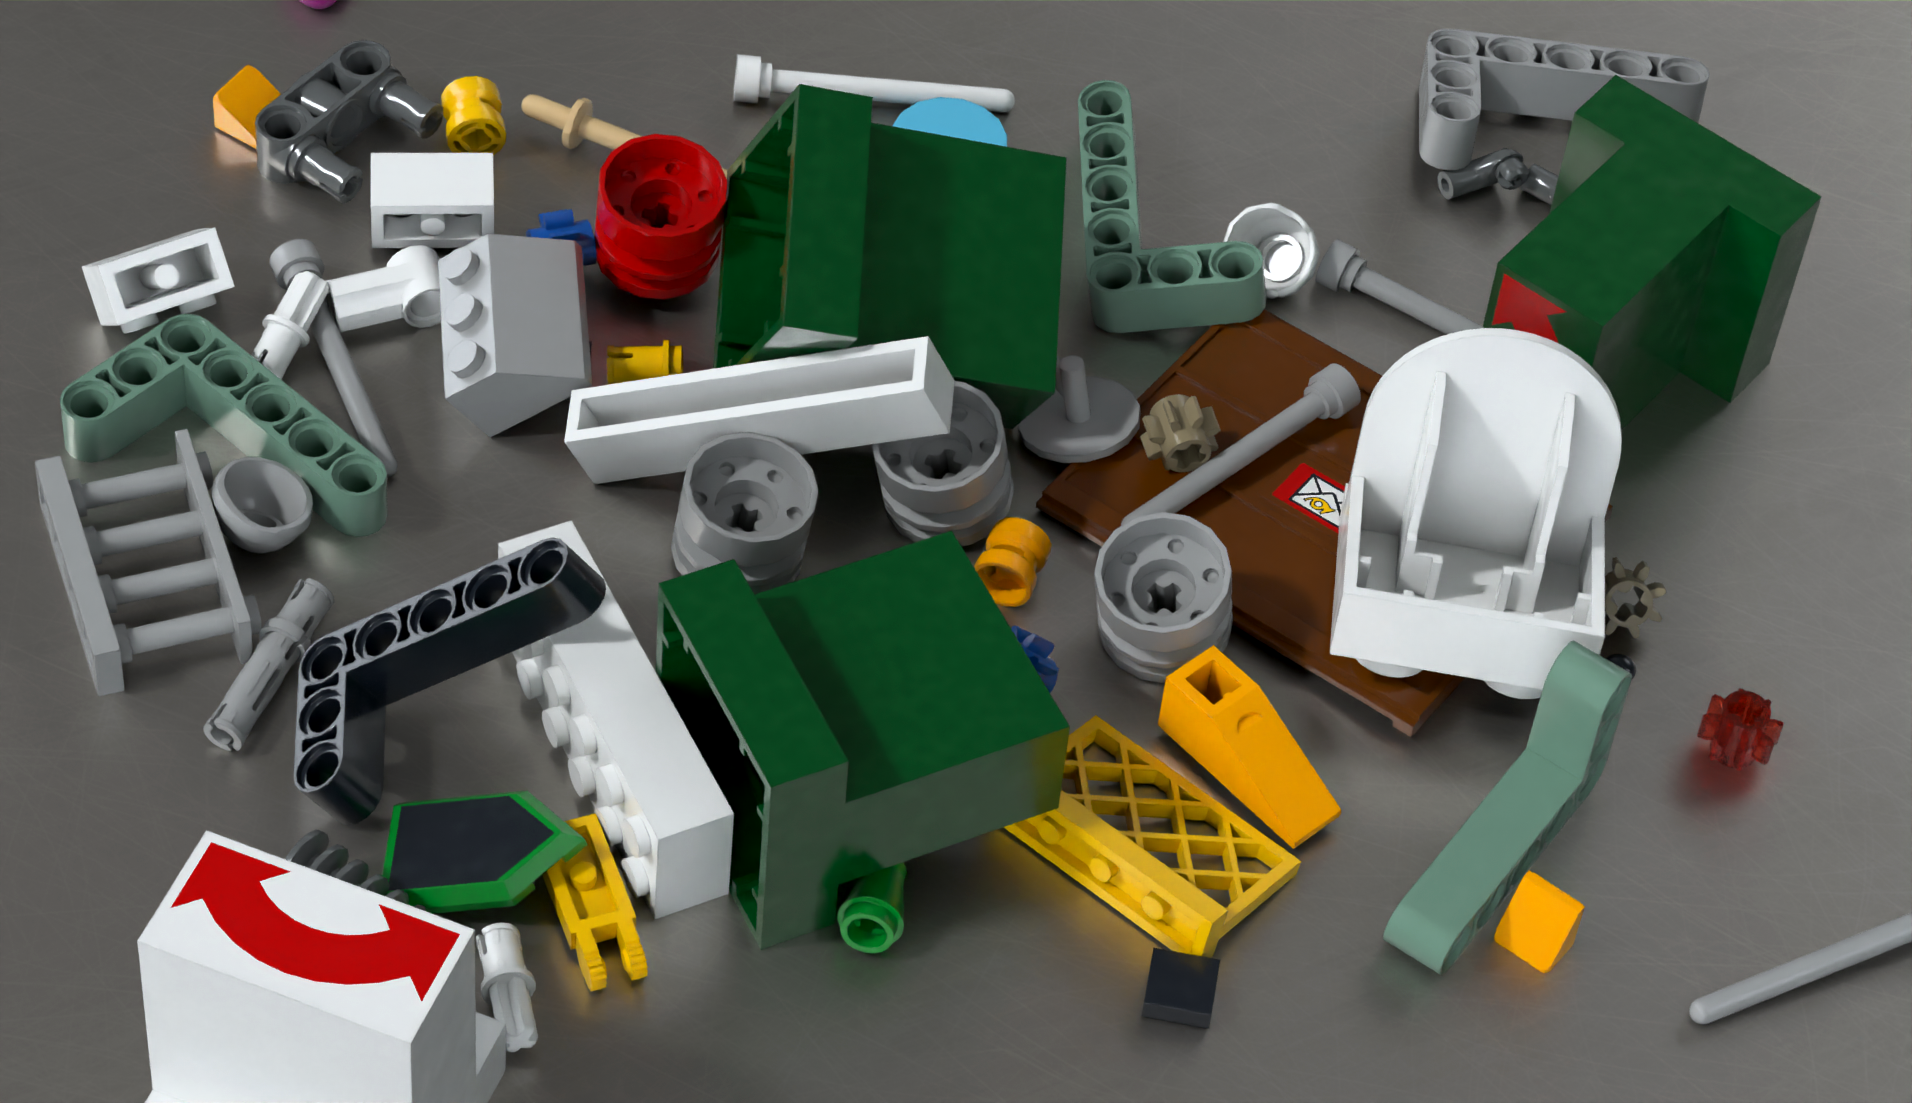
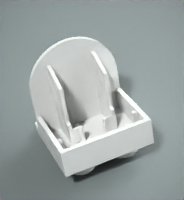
M1479 328L1458 331L1434 338L1405 354L1388 369L1375 386L1368 400L1349 484L1346 483L1339 522L1329 654L1356 658L1368 670L1388 677H1409L1418 674L1422 670L1480 679L1484 680L1495 691L1518 699H1536L1541 697L1543 686L1551 667L1569 642L1574 640L1600 655L1605 638V515L1620 461L1622 429L1617 405L1609 388L1600 375L1586 361L1568 348L1536 334L1503 328Z

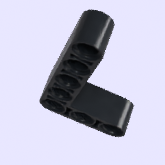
M552 537L536 542L316 640L304 653L298 670L294 755L295 786L341 824L349 826L358 824L366 819L376 809L383 792L386 706L581 623L592 616L600 607L606 592L604 579L561 539Z

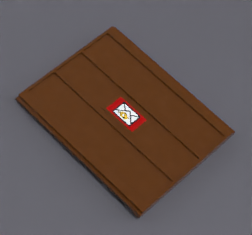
M1265 309L1259 316L1249 321L1212 325L1136 399L1141 410L1140 426L1129 444L1107 457L1090 462L1071 463L1042 491V497L1036 502V508L1102 547L1113 531L1121 526L1124 517L1192 472H1175L1171 469L1168 471L1164 469L1161 458L1148 460L1140 438L1142 434L1147 432L1142 418L1150 415L1151 408L1155 403L1167 396L1181 394L1188 397L1196 396L1200 409L1212 406L1221 431L1214 435L1218 449L1217 451H1211L1210 460L1303 398L1304 390L1308 387L1309 379L1330 364L1341 365L1353 376L1359 387L1361 400L1356 407L1337 419L1330 417L1320 419L1317 417L1175 514L1190 516L1211 528L1226 547L1232 569V625L1393 720V727L1412 737L1466 677L1422 670L1418 674L1409 677H1388L1368 670L1356 658L1329 654L1339 522L1345 485L1346 483L1349 484L1367 403L1382 375ZM1610 504L1607 507L1605 523L1611 517L1613 506Z

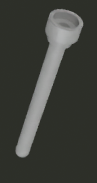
M295 239L283 243L274 250L269 261L279 286L285 290H288L295 275L298 273L309 271L322 278L324 272V264L315 244L306 239ZM324 299L310 327L362 445L380 459L385 465L387 478L391 477L397 471V460L327 301Z
M1336 239L1331 244L1318 268L1315 280L1335 292L1342 288L1350 293L1356 288L1444 334L1483 327L1367 268V260L1359 257L1360 250L1339 239Z
M1335 363L1328 365L1309 379L1303 398L1128 514L1122 520L1121 526L1138 516L1159 512L1175 514L1317 417L1320 419H1327L1329 417L1334 419L1340 418L1360 403L1361 394L1355 379L1341 365Z
M1912 912L1700 997L1690 1005V1016L1698 1024H1709L1912 941Z

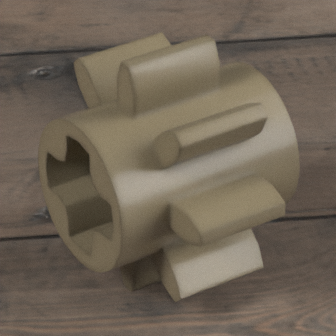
M1181 394L1167 396L1155 403L1151 408L1150 415L1142 418L1147 432L1142 434L1140 438L1148 460L1161 458L1165 470L1169 471L1171 469L1175 472L1193 471L1209 460L1211 451H1217L1218 449L1214 435L1220 432L1221 429L1212 406L1200 409L1196 396L1188 397Z
M1615 557L1612 558L1613 571L1605 576V611L1607 613L1605 616V634L1610 635L1619 625L1627 627L1631 635L1636 639L1639 638L1640 634L1638 625L1644 623L1648 618L1652 621L1661 622L1662 617L1653 606V599L1666 594V589L1659 582L1647 585L1644 583L1650 570L1645 561L1642 560L1632 571L1624 569L1619 559ZM1634 586L1633 590L1639 601L1635 606L1630 603H1624L1618 610L1612 595L1616 590L1627 593Z

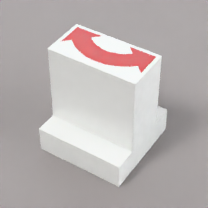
M206 830L137 941L153 1089L145 1103H488L506 1070V1023L476 1012L475 929Z

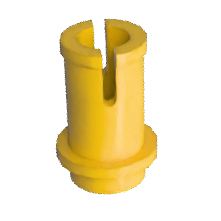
M663 340V346L607 345V356H609L607 358L608 385L684 373L683 346H671L670 340Z

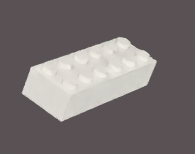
M572 520L498 543V559L541 540L552 537L558 538L603 578ZM605 581V597L600 607L592 616L581 623L515 650L512 653L517 660V675L525 696L529 700L537 698L543 709L542 721L551 745L554 748L562 746L569 758L568 770L577 794L580 797L589 796L595 807L594 813L598 817L609 847L615 845L622 858V874L630 894L634 898L643 897L655 920L729 894L734 813Z

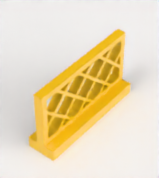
M1097 715L1072 732L1068 738L1063 779H1074L1076 794L1065 793L1061 790L1058 808L1004 827L1172 951L1208 958L1214 955L1218 940L1297 875L1301 863L1298 858ZM1095 742L1115 756L1116 763L1084 761L1083 750ZM1087 780L1120 782L1122 797L1090 795ZM1133 783L1154 784L1166 793L1167 799L1135 798ZM1096 814L1125 816L1128 831L1115 829ZM1139 817L1171 819L1173 834L1141 832ZM1184 820L1206 821L1217 829L1218 836L1187 835ZM1147 851L1177 853L1179 868H1169ZM1191 854L1222 856L1225 871L1193 869ZM1236 857L1257 858L1272 870L1267 874L1239 872ZM1200 889L1229 890L1231 904L1225 908Z

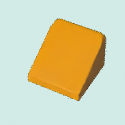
M248 64L214 95V126L256 149V116L264 107L279 97L281 93L260 71Z
M1529 870L1522 878L1496 928L1494 940L1538 971L1548 973L1573 946L1585 906Z

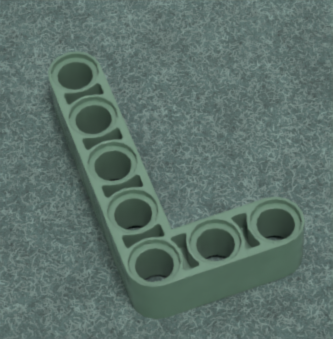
M1101 80L1086 86L1079 94L1078 116L1086 275L1094 323L1100 329L1107 332L1125 333L1241 323L1259 316L1266 307L1267 298L1263 257L1261 251L1254 245L1242 241L1142 249L1136 140L1129 90L1123 84L1112 80Z
M181 314L167 319L70 383L62 391L60 407L65 449L70 456L79 461L89 463L101 462L114 456L187 406L246 456L277 461L300 476L312 494V510L343 534L354 537L369 536L378 532L386 523L388 517L387 473L385 465L380 459L201 316Z
M1574 640L1568 643L1557 657L1545 680L1526 749L1403 897L1386 925L1383 934L1384 941L1440 975L1445 974L1452 967L1593 790L1608 760L1631 684L1632 674Z

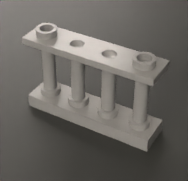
M188 429L175 431L177 464L81 484L79 478L68 480L60 455L35 461L39 502L98 696L124 691L122 664L132 662V655L228 633H231L240 663L245 664L253 654L252 635L258 634L262 629L260 613L254 595H242L208 490L212 489L214 481L208 455L205 451L195 453ZM180 489L184 490L190 512L97 532L94 526L83 528L80 517L87 516V509ZM197 536L200 538L206 557L205 560L114 580L110 579L109 574L97 576L94 566L102 564V557ZM215 584L222 605L220 609L126 629L124 623L113 625L110 618L111 613L117 612V605Z

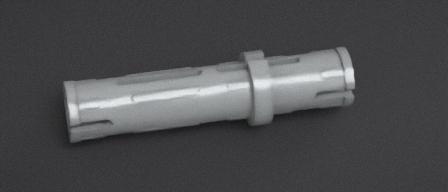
M307 578L306 581L299 579L280 613L266 621L259 632L260 642L256 650L238 674L217 710L214 711L203 727L205 735L213 744L227 751H232L233 748L236 751L241 749L253 725L269 704L294 663L300 662L306 650L311 646L310 638L314 630L334 604V596L325 585L310 578Z

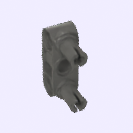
M370 40L353 41L343 46L315 69L302 75L288 90L258 113L255 121L259 172L266 179L275 183L287 184L307 180L334 196L340 203H347L361 189L363 179L360 177L363 174L359 168L351 166L334 154L346 148L357 135L380 117L388 116L415 132L420 138L427 139L441 125L443 107L437 102L427 99L407 85L406 78L402 76L401 72L391 66L389 51L382 44Z

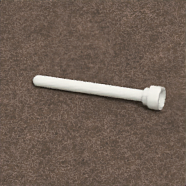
M737 54L734 83V101L757 103L758 97L770 98V93L791 94L799 84L870 96L873 97L872 101L914 105L919 101L938 97L958 98L978 104L993 112H1008L1015 104L1013 93L1007 89L772 69V63L761 62V56Z

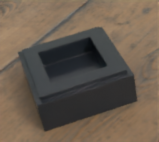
M1153 948L1142 1016L1209 1029L1220 960Z

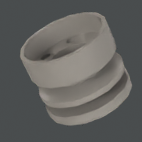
M954 381L950 433L872 444L887 517L904 537L917 542L952 530L961 546L971 545L989 535L993 525L998 520L1005 518L1009 513L1014 486L1000 411L986 393L969 384Z
M751 432L722 435L699 448L687 464L671 543L675 565L681 575L735 559L754 594L794 582L800 574L818 495V487L813 469L800 453L775 437Z
M1167 512L1138 516L1115 529L1099 550L1094 572L1097 619L1102 645L1115 664L1138 679L1165 683L1168 675L1214 645L1223 653L1228 646L1233 623L1231 599L1232 569L1227 549L1213 530L1190 516Z

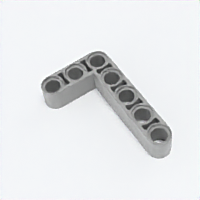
M1458 29L1437 30L1429 35L1419 85V153L1427 164L1443 170L1465 168L1472 159L1481 110L1573 121L1574 113L1615 75L1699 123L1710 72L1703 63L1684 56Z

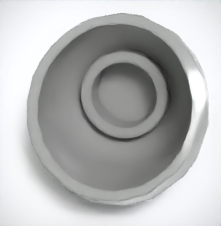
M261 457L236 459L224 466L214 480L211 494L213 508L220 529L231 542L246 551L263 554L281 550L284 546L293 542L310 525L313 501L309 487L300 476L277 461Z

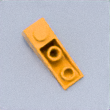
M1211 646L1166 677L1158 726L1291 848H1296L1341 815V808L1260 686L1217 647Z

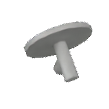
M1057 355L1055 394L1017 425L1018 433L1025 446L1041 458L1061 463L1090 462L1110 456L1129 444L1139 430L1141 410L1133 392L1117 381L1096 376H1086L1084 360L1081 357L1070 355L1061 359Z

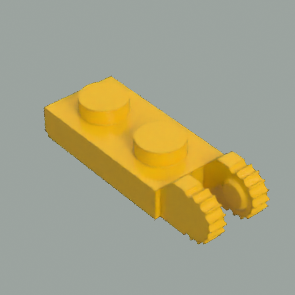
M594 813L564 821L585 838L588 845L568 862L560 859L542 875L570 949H576L579 966L583 977H585L588 989L595 991L607 987V969L604 959L599 954L596 943L617 938L622 964L625 971L629 974V978L636 980L647 977V960L636 931V914L597 815Z

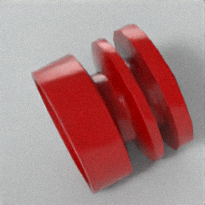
M651 134L628 140L611 151L600 168L594 236L597 263L601 272L618 288L638 297L669 299L691 293L706 283L717 267L725 213L727 179L719 161L702 145L674 135Z

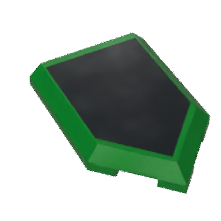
M528 790L403 802L393 806L382 875L389 882L387 894L397 889L403 890L409 896L410 901L408 905L413 907L417 904L423 905L426 912L432 914L511 907L517 905L536 889L533 882L560 859L568 862L588 844L585 838Z

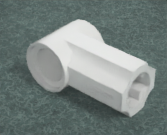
M423 245L410 246L393 255L384 268L327 280L329 292L325 298L339 331L344 332L404 318L411 326L419 328L431 327L441 323L439 257L437 252L431 247Z

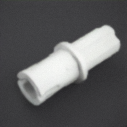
M309 271L296 274L275 313L268 314L262 321L265 330L251 356L278 378L282 379L298 348L305 347L308 344L310 338L306 332L329 292L328 283Z
M501 922L488 925L482 929V935L477 934L476 945L484 971V980L480 985L481 996L487 1004L492 1005L494 1018L506 1023V1050L516 1052L520 1048H531L538 1039L530 997L536 990V982L534 976L526 969L524 964L520 932L516 926L510 923Z

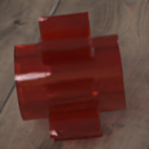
M1741 688L1729 694L1725 699L1714 694L1711 698L1707 714L1702 716L1697 732V737L1711 740L1709 758L1711 760L1716 759L1724 766L1736 768L1737 771H1741L1742 768L1751 765L1755 760L1766 765L1769 762L1774 745L1778 743L1783 728L1782 721L1770 719V706L1772 702L1769 699L1765 700L1754 692L1745 691Z

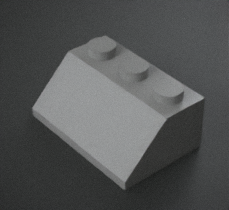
M486 234L463 247L455 249L447 256L438 260L445 399L491 438L571 397L572 390L592 386L582 247L575 240Z

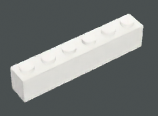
M929 336L582 388L571 391L564 443L592 482L600 484L686 471L689 460L702 445L726 434L751 432L775 437L797 450L800 455L950 433L954 379Z

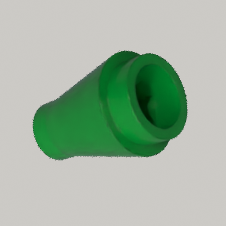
M903 862L860 877L839 908L837 919L841 936L852 948L864 953H880L887 950L892 943L901 937L904 930V880L907 873Z

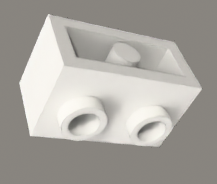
M371 153L372 248H407L418 245L431 248H460L486 234H494L493 153Z
M215 227L195 229L82 266L101 326L121 325L123 334L159 323L156 313L175 306H179L181 314L212 306L217 303L214 293L235 287Z

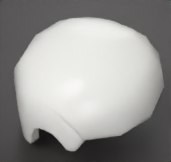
M1270 202L1245 208L1229 223L1223 241L1247 242L1261 251L1264 262L1266 298L1269 299L1276 297L1284 298L1296 294L1313 278L1320 256L1314 230L1300 215L1278 203Z

